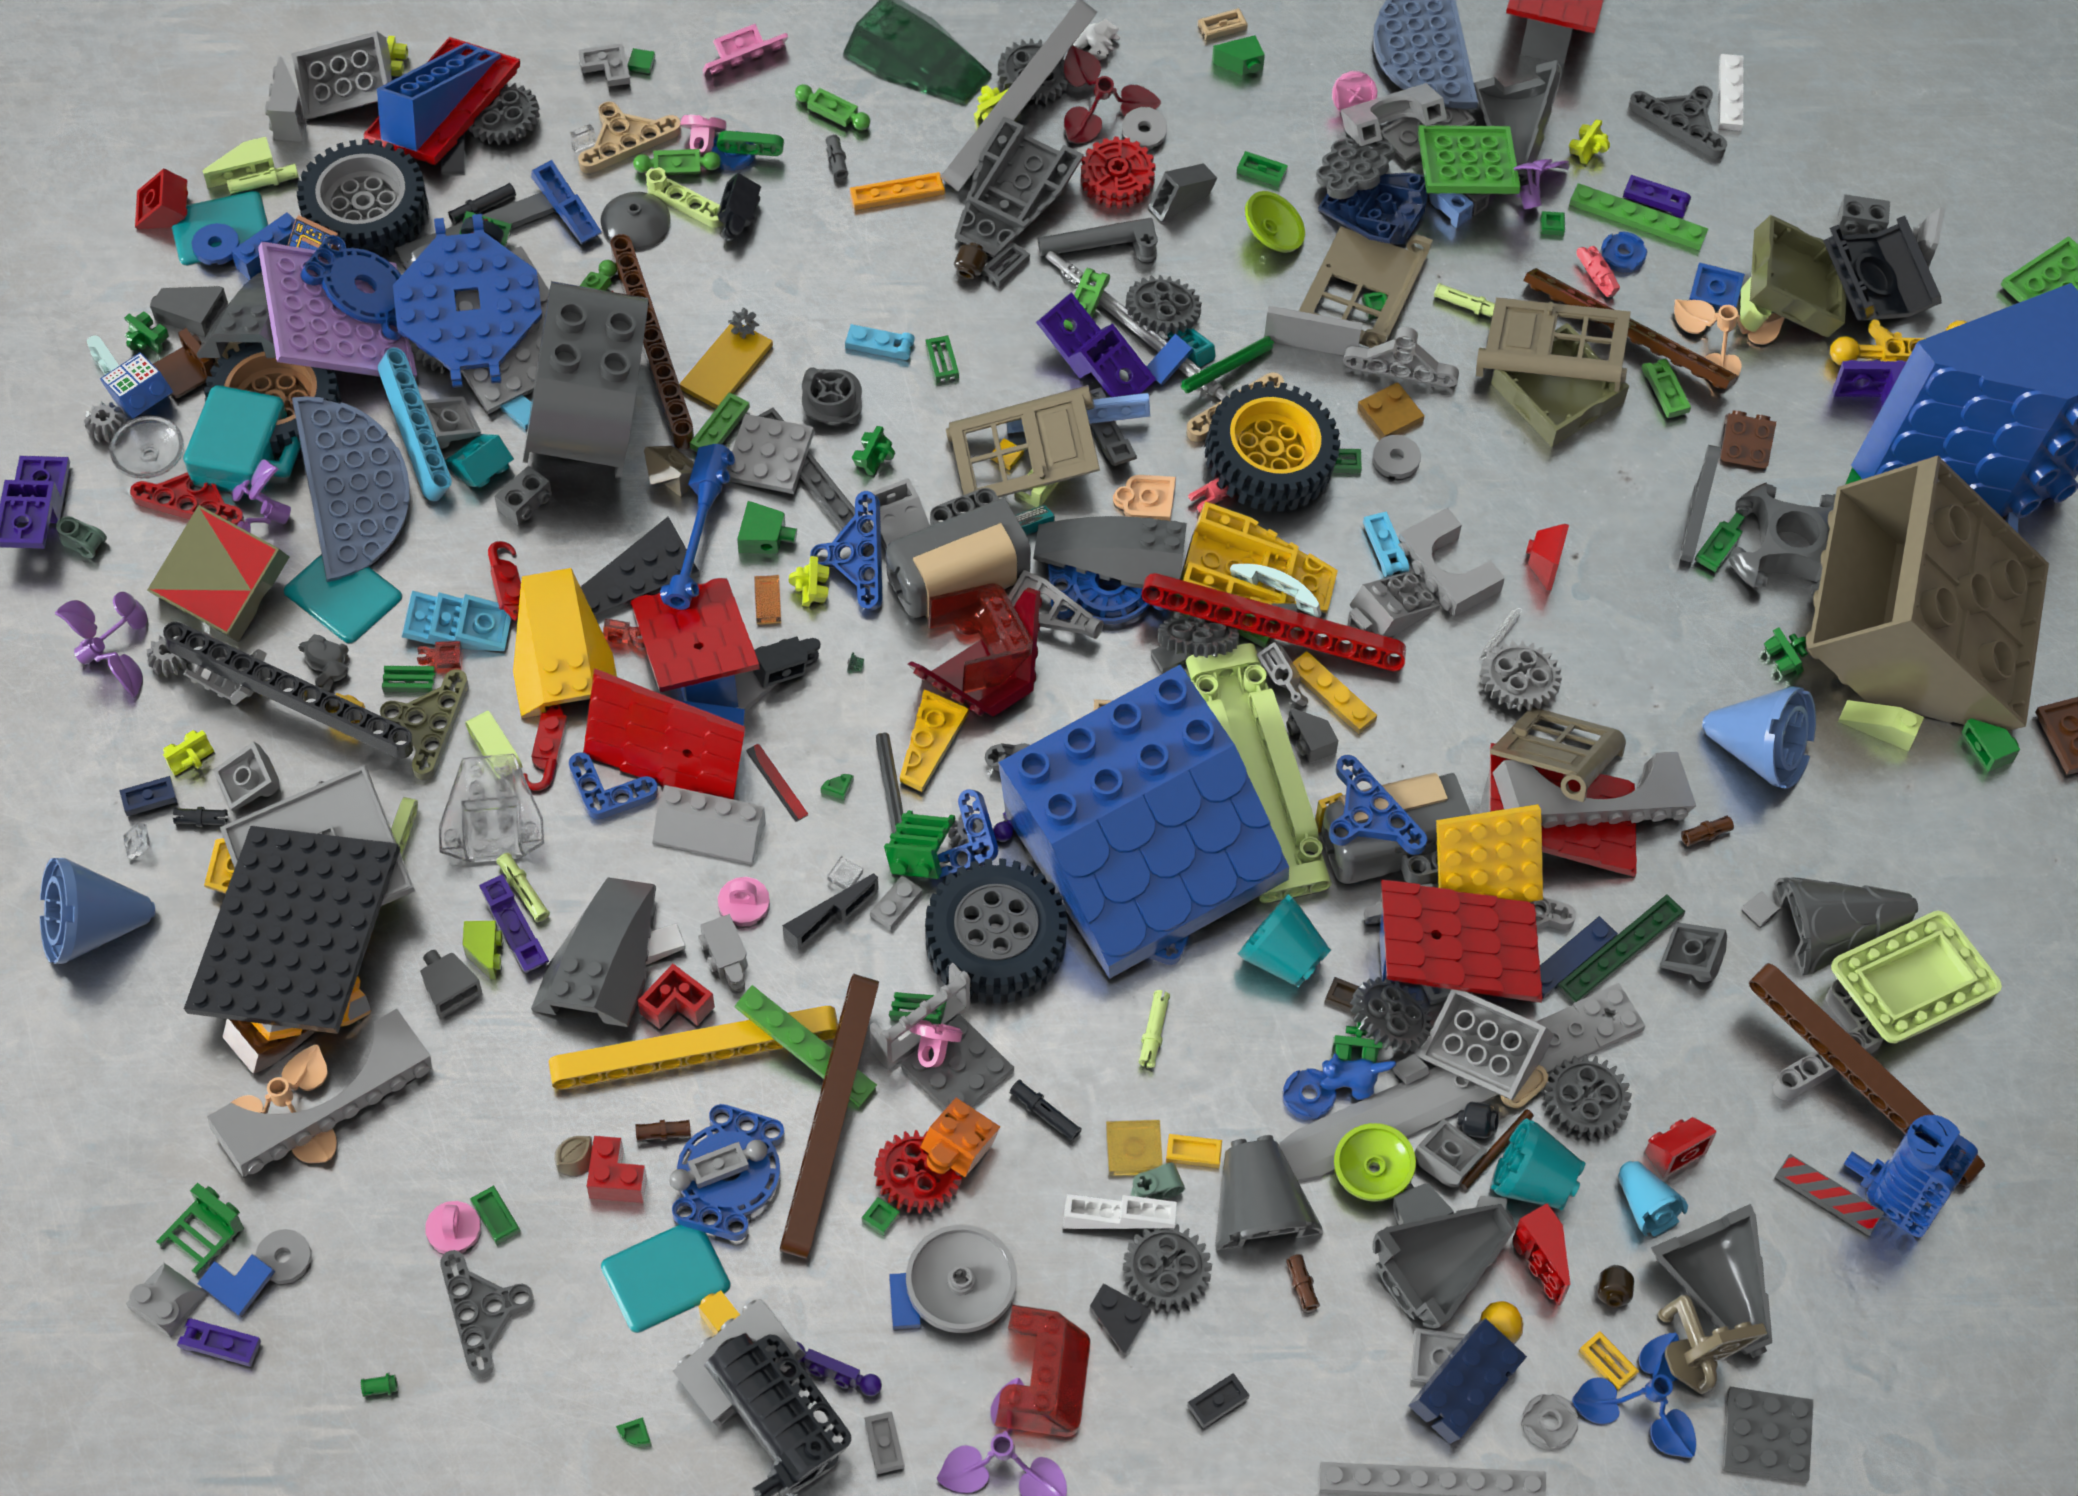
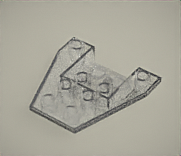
M514 753L462 758L439 825L440 853L471 863L497 860L505 853L511 854L513 859L522 858L545 844L543 817Z

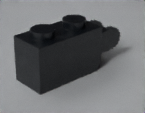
M737 173L726 183L717 212L719 221L724 223L721 234L728 241L734 239L736 234H740L744 227H749L755 219L754 210L761 199L759 193L762 186L740 173Z
M796 636L790 639H783L768 646L758 647L754 651L760 669L753 670V673L763 688L802 676L806 670V664L817 661L821 643L816 638H807L800 641Z

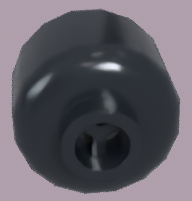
M1469 1102L1464 1110L1459 1111L1458 1125L1462 1126L1463 1132L1467 1136L1488 1138L1492 1133L1497 1132L1499 1112L1495 1111L1492 1104Z

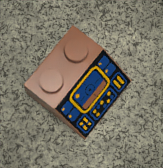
M298 215L288 246L317 250L329 235L338 237L339 235ZM328 244L331 249L339 250L337 246Z

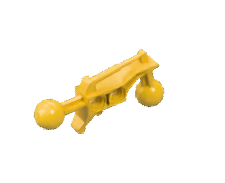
M1874 319L1868 327V332L1875 339L1876 345H1859L1852 337L1843 336L1837 338L1831 344L1830 356L1838 365H1841L1843 361H1857L1858 358L1878 359L1879 361H1907L1916 343L1926 338H1902L1900 332L1891 333L1888 329L1880 326L1878 320ZM1956 320L1952 322L1949 326H1947L1946 330L1960 326L1967 322L1964 320Z

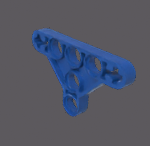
M862 491L855 499L854 517L832 543L814 546L810 552V557H817L821 550H827V559L824 562H818V564L836 567L857 586V599L860 606L868 611H874L881 606L883 600L880 501L872 492ZM867 498L872 500V503L868 504V512L873 514L872 516L867 515V507L863 505L864 502H867ZM866 521H872L874 524L872 531L864 533L862 529L863 524ZM869 544L873 545L874 553L870 557H865L863 554L864 548ZM849 547L851 549L850 557L842 560L840 557L841 550ZM870 568L874 569V578L871 581H865V571ZM871 594L875 597V599L871 600L869 604L865 601V599L869 598Z
M1352 755L1341 756L1336 764V774L1346 785L1344 814L1333 821L1330 826L1329 839L1331 842L1342 846L1360 836L1396 841L1408 854L1418 855L1422 853L1427 843L1425 832L1356 757ZM1343 765L1347 767L1353 766L1352 772L1349 769L1343 770ZM1361 781H1366L1371 785V789L1362 791L1358 788L1357 784ZM1378 798H1383L1388 802L1389 806L1386 809H1378L1375 807L1374 801ZM1358 812H1363L1367 814L1368 821L1358 823L1355 821L1354 815ZM1400 818L1404 821L1405 825L1401 828H1396L1392 826L1391 820ZM1338 827L1345 828L1348 831V835L1338 837L1335 835L1334 830ZM1410 839H1419V845L1416 843L1410 844Z

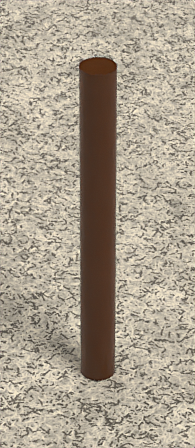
M1525 1109L1465 1176L1460 1185L1462 1189L1468 1190L1510 1143L1509 1138L1517 1126L1524 1119L1531 1120L1534 1117L1530 1110Z

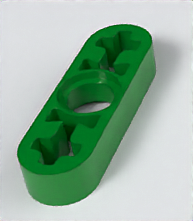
M722 131L718 134L717 148L725 153L779 156L783 153L784 139L776 134ZM746 142H751L756 145H749Z

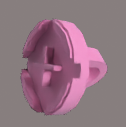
M1350 71L1336 80L1332 88V99L1335 107L1341 112V109L1377 99L1378 90L1375 82L1368 74L1361 71Z
M684 115L681 118V127L691 129L690 149H700V141L704 139V146L700 149V156H704L712 151L715 132L726 131V121L715 117L706 119L701 117V115Z
M750 877L735 878L727 882L720 890L718 896L719 912L723 916L730 914L735 926H752L767 915L770 907L769 892L764 884L757 879Z
M921 1020L909 1029L910 1032L921 1035L918 1048L919 1062L924 1067L934 1068L943 1063L948 1041L961 1042L963 1034L959 1028L942 1023L934 1025L930 1021ZM931 1048H933L934 1050V1057L932 1060L929 1059V1051Z
M460 1201L445 1202L437 1206L429 1214L425 1224L426 1236L429 1243L439 1253L445 1254L451 1250L464 1253L466 1249L471 1246L473 1247L478 1241L481 1233V1222L475 1209L467 1203Z

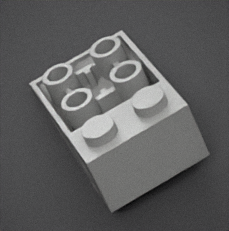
M279 57L277 66L273 67V84L269 85L270 100L265 104V114L269 116V129L273 131L275 140L303 142L306 121L300 97L283 58Z
M909 478L872 492L880 501L881 543L885 551L892 541L930 526L919 496ZM867 498L864 506L867 507V515L872 516L873 514L868 512V504L872 503V500Z
M1411 571L1363 584L1350 603L1352 609L1357 607L1372 623L1371 630L1375 634L1386 637L1397 635L1441 606L1433 594L1421 584L1417 576L1412 574Z

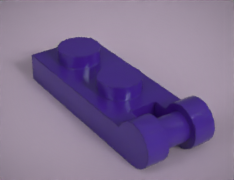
M1634 175L1630 176L1623 193L1624 198L1670 212L1677 218L1684 217L1686 206L1689 205L1691 196L1686 192Z
M188 1318L184 1326L186 1331L184 1336H180L177 1346L187 1351H196L251 1367L261 1340L253 1335ZM197 1333H202L200 1340L195 1339Z

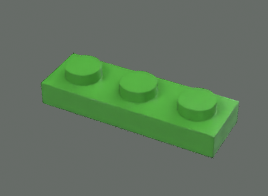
M729 392L692 439L690 449L697 452L698 448L711 444L722 445L749 410V402Z

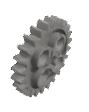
M1512 640L1509 647L1502 642L1501 648L1494 646L1492 652H1487L1480 671L1482 676L1481 684H1486L1485 692L1492 691L1491 699L1500 698L1499 705L1507 702L1508 709L1513 705H1517L1518 711H1521L1522 706L1531 711L1532 705H1534L1539 710L1542 703L1548 706L1550 699L1554 700L1556 694L1559 693L1562 680L1560 675L1561 668L1556 667L1557 660H1550L1551 653H1542L1543 647L1536 650L1534 649V643L1527 647L1525 642L1521 641L1519 646Z

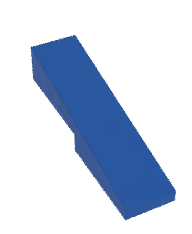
M552 160L532 170L531 178L581 245L602 234V231L578 194L575 195Z

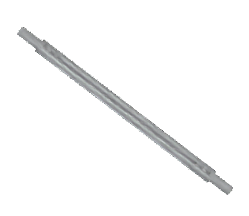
M1050 251L1046 258L1061 270V274L1078 286L1084 273L1070 262L1066 263L1057 254ZM1092 281L1090 285L1095 287L1096 283ZM1105 290L1103 291L1098 304L1157 352L1167 344V341L1159 334L1157 335L1153 329L1146 331V325L1138 327L1139 321H1132L1133 315H1127L1128 309ZM1188 358L1178 368L1188 377L1202 371L1200 367ZM1216 380L1202 386L1211 396L1218 397L1221 401L1226 395L1230 396Z

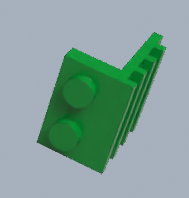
M908 810L907 813L902 814L901 823L896 824V832L891 833V841L884 845L891 874L939 879L942 870L937 852L956 819L955 815H950L948 818L918 815Z
M197 1182L190 1190L195 1200L193 1204L156 1241L158 1245L162 1246L169 1239L198 1263L192 1269L195 1275H198L203 1268L206 1269L209 1266V1262L215 1256L218 1257L221 1254L222 1248L226 1244L229 1245L233 1241L232 1238L238 1232L241 1233L244 1230L238 1216L240 1214L239 1210L230 1202L224 1204L220 1201L219 1194L210 1186L204 1188ZM192 1215L220 1237L221 1240L216 1245L212 1244L185 1221ZM179 1227L182 1228L210 1252L203 1258L174 1235L175 1231Z

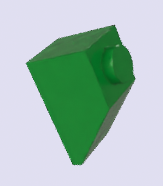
M1256 35L1213 46L1212 62L1217 66L1241 75L1263 70L1265 54Z
M1969 719L1961 732L1987 772L2014 762L2020 751L2017 740L2011 737L2007 729Z

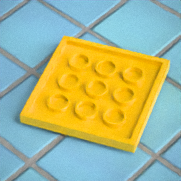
M1538 804L1436 820L1439 888L1519 901L1533 902L1543 900L1541 808Z

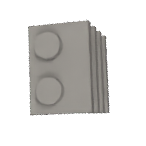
M205 631L203 632L204 634H206V635H208V636H210V637H212V638L217 639L216 637H214V636L208 634L207 632H205ZM259 648L251 654V656L264 661L267 655L266 652ZM225 657L217 658V660L225 659ZM197 665L195 672L186 669L183 674L191 678V682H198L205 686L204 689H211L218 693L217 696L231 700L233 705L239 703L246 696L250 697L254 692L226 678L222 686L219 687L214 684L218 674L211 672L207 680L201 677L204 668ZM244 667V668H240L239 670H240V671H244V670H247L248 668Z

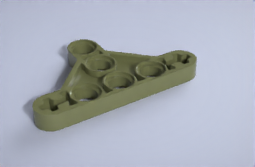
M450 670L445 675L441 687L409 703L390 700L380 707V715L410 730L415 751L412 768L414 775L418 779H430L437 771L468 689L467 676L462 670ZM457 679H460L461 682L456 683L455 692L452 691V682H455ZM445 699L455 700V704L452 707L447 708L441 705ZM390 709L399 711L398 715L393 718L386 717L385 713ZM415 714L423 716L422 721L419 723H411L409 719ZM437 720H445L447 722V725L441 729L433 726ZM430 741L439 743L438 748L435 750H428L425 746ZM425 757H428L427 763L429 767L420 770V767H423L426 762Z

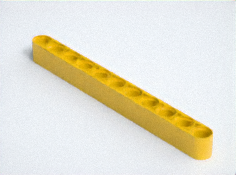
M821 1006L788 1013L822 1041L835 1038L838 1020L833 1006ZM751 1020L556 1055L549 1059L548 1064L552 1087L555 1089H567L772 1051L784 1047Z

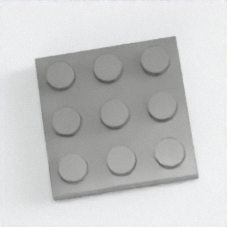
M745 414L732 449L735 463L727 467L730 482L794 494L815 433L814 428Z

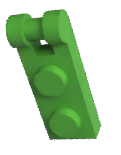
M1086 268L1074 296L1092 318L1103 291L1109 284L1110 275L1103 272L1099 274L1094 269ZM1092 281L1096 282L1095 287L1090 285ZM1068 320L1064 321V328L1073 330L1072 323Z
M1664 358L1654 364L1651 362L1642 364L1643 374L1648 378L1667 418L1690 413L1691 406L1668 360Z

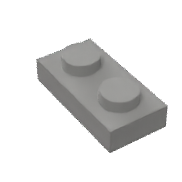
M902 875L870 911V917L891 931L923 894V889Z
M892 1411L864 1417L876 1473L880 1474L904 1468Z

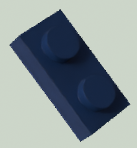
M170 776L119 790L126 816L178 802Z

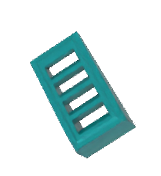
M1186 328V333L1178 330L1177 335L1179 337L1187 334L1182 340L1194 350L1188 359L1198 367H1202L1216 358L1215 344L1193 328ZM1172 331L1168 333L1167 337L1169 339H1171L1174 336Z

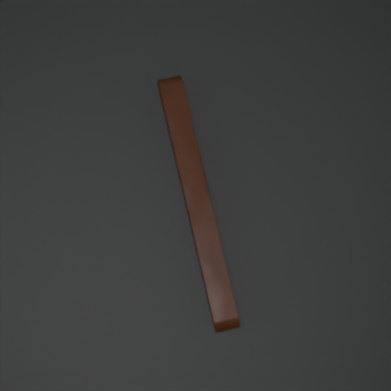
M615 235L610 241L612 259L616 264L617 274L624 294L648 298L642 350L673 444L678 449H689L690 442L694 438L693 424L632 241L627 235Z
M1765 964L1749 981V987L1763 1002L1904 1134H1906L1916 1119L1925 1115H1935L1775 965ZM1978 1154L1958 1184L1968 1186L1984 1169L1985 1163ZM1950 1169L1947 1171V1173L1950 1175H1952L1954 1172Z
M854 973L850 979L782 1236L781 1252L805 1259L808 1257L879 986L878 980Z

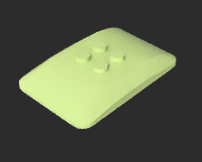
M1933 911L1837 956L1831 964L1834 975L1881 1037L1889 1043H1899L1942 1024L1996 996L2002 988L2001 981L1954 920L1943 911Z

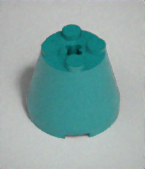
M1288 894L1260 924L1237 954L1245 961L1299 987L1305 979L1307 980L1311 976L1318 963L1329 954L1331 949L1297 901Z
M1526 1118L1517 1126L1509 1138L1511 1143L1505 1150L1503 1158L1498 1160L1491 1182V1189L1495 1190L1494 1192L1502 1197L1538 1205L1548 1203L1552 1208L1563 1210L1569 1195L1574 1197L1578 1192L1580 1182L1577 1181V1178L1583 1172L1586 1162L1580 1160L1541 1125Z

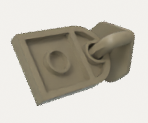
M1687 1295L1676 1298L1658 1312L1659 1318L1666 1323L1672 1322L1674 1315L1679 1313L1688 1339L1674 1341L1667 1345L1665 1357L1672 1375L1700 1394L1706 1393L1716 1385L1718 1360L1740 1351L1767 1334L1763 1323L1752 1325L1749 1321L1736 1325L1735 1329L1729 1330L1728 1326L1720 1327L1712 1331L1713 1335L1705 1337L1692 1300Z

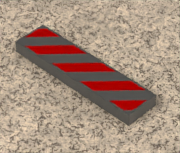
M1792 1154L1788 1155L1775 1176L1781 1182L1868 1236L1871 1235L1884 1214L1879 1208Z

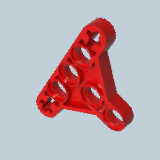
M188 472L159 484L138 481L130 488L133 502L142 507L190 520L196 508L200 505L205 509L213 508L217 510L216 515L226 520L228 518L232 519L229 522L238 525L240 521L245 522L241 509L225 504L215 484L211 483L212 486H210L206 482L202 489L192 490L193 481L190 479ZM162 496L171 497L168 503L161 504L158 502ZM186 502L194 504L189 510L181 509V506Z

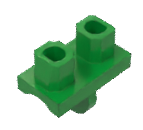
M145 311L136 317L130 313L124 317L125 321L129 323L128 332L125 334V337L128 338L126 345L130 350L134 351L139 348L144 350L148 346L157 354L163 351L161 343L169 337L168 331L163 325L158 324L152 330L149 329L154 323L150 315Z
M876 426L874 432H864L861 443L865 450H855L852 456L855 465L864 467L868 475H875L880 463H883L884 460H892L895 456V451L891 447L893 443L884 435V428L882 426Z
M1780 627L1773 630L1774 636L1764 643V647L1770 657L1781 651L1785 654V657L1775 662L1782 676L1796 671L1797 674L1804 672L1801 666L1802 661L1796 653L1799 652L1801 657H1805L1808 654L1805 649L1807 647L1806 637L1798 638L1795 633L1791 634L1789 639L1792 643H1789Z
M1357 1022L1356 1027L1346 1026L1345 1033L1355 1034V1037L1341 1035L1333 1037V1045H1336L1335 1053L1343 1061H1351L1352 1048H1361V1058L1369 1059L1375 1063L1378 1051L1382 1049L1383 1044L1379 1042L1375 1045L1374 1039L1361 1038L1362 1035L1366 1036L1368 1033L1366 1030L1358 1029L1361 1022Z

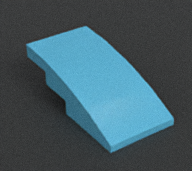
M412 590L401 637L453 648L504 651L511 617L505 610H500L499 604L494 601L467 594L463 598L440 592L435 597Z

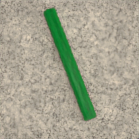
M1269 336L1261 338L1183 380L1181 389L1187 394L1271 350L1274 341Z

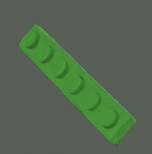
M1579 183L1569 203L1570 206L1698 251H1700L1709 229Z
M751 985L734 1008L824 1079L832 1048ZM858 1069L849 1100L860 1107L877 1084Z

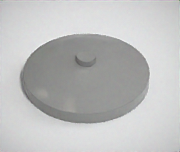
M951 1225L930 1233L916 1246L907 1265L906 1287L914 1309L929 1324L948 1332H974L993 1324L1007 1311L1016 1290V1266L1006 1245L991 1232L972 1225Z

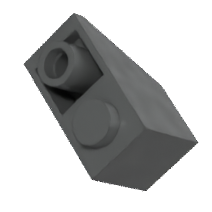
M1297 709L1290 710L1288 721H1286L1287 729L1290 735L1295 736L1300 754L1302 756L1305 755L1309 763L1337 753L1339 740L1328 720Z

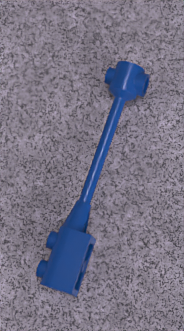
M711 444L699 447L688 484L698 495V512L680 575L673 576L670 584L662 586L660 590L663 603L674 609H687L690 606L692 597L699 595L698 584L690 578L707 512L717 495L721 493L722 485L730 481L727 467L735 463L733 452L724 445Z

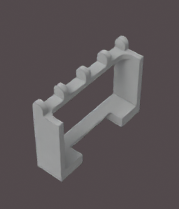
M954 963L949 965V985L941 987V991L928 1001L924 1000L921 1002L920 1007L908 1016L901 1017L899 1022L892 1028L883 1030L875 1022L870 1024L871 1052L887 1070L919 1048L921 1035L910 1033L901 1041H899L898 1037L946 1001L942 1024L947 1025L959 1014L962 1015L970 1009V977L965 971L961 972Z

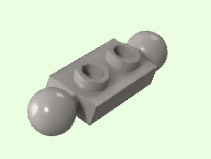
M752 1140L747 1144L746 1149L742 1150L739 1142L692 1159L688 1161L689 1171L677 1169L671 1173L669 1178L670 1185L677 1191H683L690 1186L691 1181L695 1180L699 1189L748 1170L749 1164L747 1160L761 1161L767 1155V1146L761 1140Z

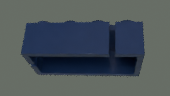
M1485 1318L1474 1324L1408 1406L1425 1422H1429L1441 1415L1443 1418L1434 1422L1431 1427L1451 1444L1461 1439L1509 1380L1508 1377L1513 1375L1527 1356Z

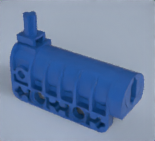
M1925 1115L1916 1119L1911 1124L1892 1158L1888 1159L1885 1164L1878 1158L1874 1164H1871L1852 1151L1844 1165L1864 1177L1860 1185L1868 1188L1866 1194L1869 1203L1884 1212L1883 1217L1915 1237H1923L1977 1156L1978 1150L1973 1143L1959 1135V1129L1950 1120L1938 1115ZM1949 1169L1954 1171L1952 1175L1947 1173ZM1927 1201L1932 1204L1930 1208L1925 1205Z

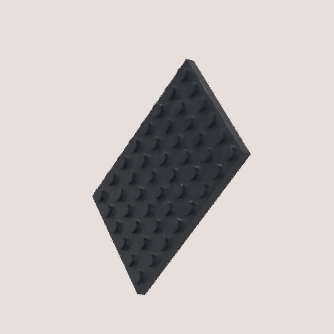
M250 826L185 1003V1012L193 1015L338 1034L400 852L398 843Z

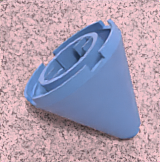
M1791 686L1711 711L1704 717L1702 727L1708 737L1775 787L1791 788L1803 775L1810 756L1804 755L1807 741L1814 742L1816 711L1814 700L1809 691H1803L1804 688Z
M51 858L45 867L40 892V900H45L44 916H40V931L43 949L50 963L65 964L149 923L150 919L155 916V904L151 902L148 896L69 859Z

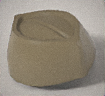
M573 1136L564 1140L557 1147L554 1160L559 1173L579 1176L589 1171L593 1146L592 1137Z

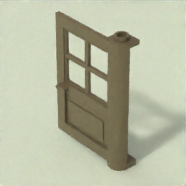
M1340 226L1299 311L1317 314L1314 311L1321 297L1347 306L1341 318L1343 320H1347L1352 308L1377 316L1378 319L1373 329L1361 330L1359 344L1372 348L1386 343L1428 255L1433 240L1420 235H1413L1407 243V249L1389 243L1370 240L1353 230ZM1414 243L1422 245L1424 249L1417 248ZM1332 276L1357 285L1351 300L1325 292ZM1362 287L1384 293L1388 296L1381 312L1355 303Z
M1496 297L1487 347L1479 348L1476 376L1483 377L1484 369L1488 368L1615 382V391L1619 392L1621 382H1626L1627 368H1623V360L1631 312ZM1558 317L1583 319L1581 335L1555 333ZM1588 321L1614 323L1612 339L1586 336ZM1554 338L1580 341L1578 356L1552 355ZM1585 342L1611 344L1609 361L1582 358Z
M1089 385L949 422L946 434L948 441L953 443L963 495L981 488H990L1000 498L1100 471L1087 410L1095 408ZM1021 419L1027 443L1001 450L996 426ZM991 427L996 451L971 458L966 434ZM1028 449L1033 473L1008 480L1003 456ZM998 457L1003 481L977 488L972 464Z
M1532 707L1531 711H1527L1491 748L1490 754L1566 774L1561 782L1563 794L1570 799L1584 802L1588 787L1615 756L1623 757L1626 739L1624 734L1617 729ZM1540 720H1545L1567 726V728L1562 732L1536 724ZM1531 729L1559 737L1555 741L1529 735L1528 733ZM1574 729H1579L1601 735V737L1596 741L1570 733ZM1567 738L1593 746L1590 750H1585L1563 744L1562 742ZM1568 781H1578L1581 785V790L1578 792L1571 791L1568 787Z

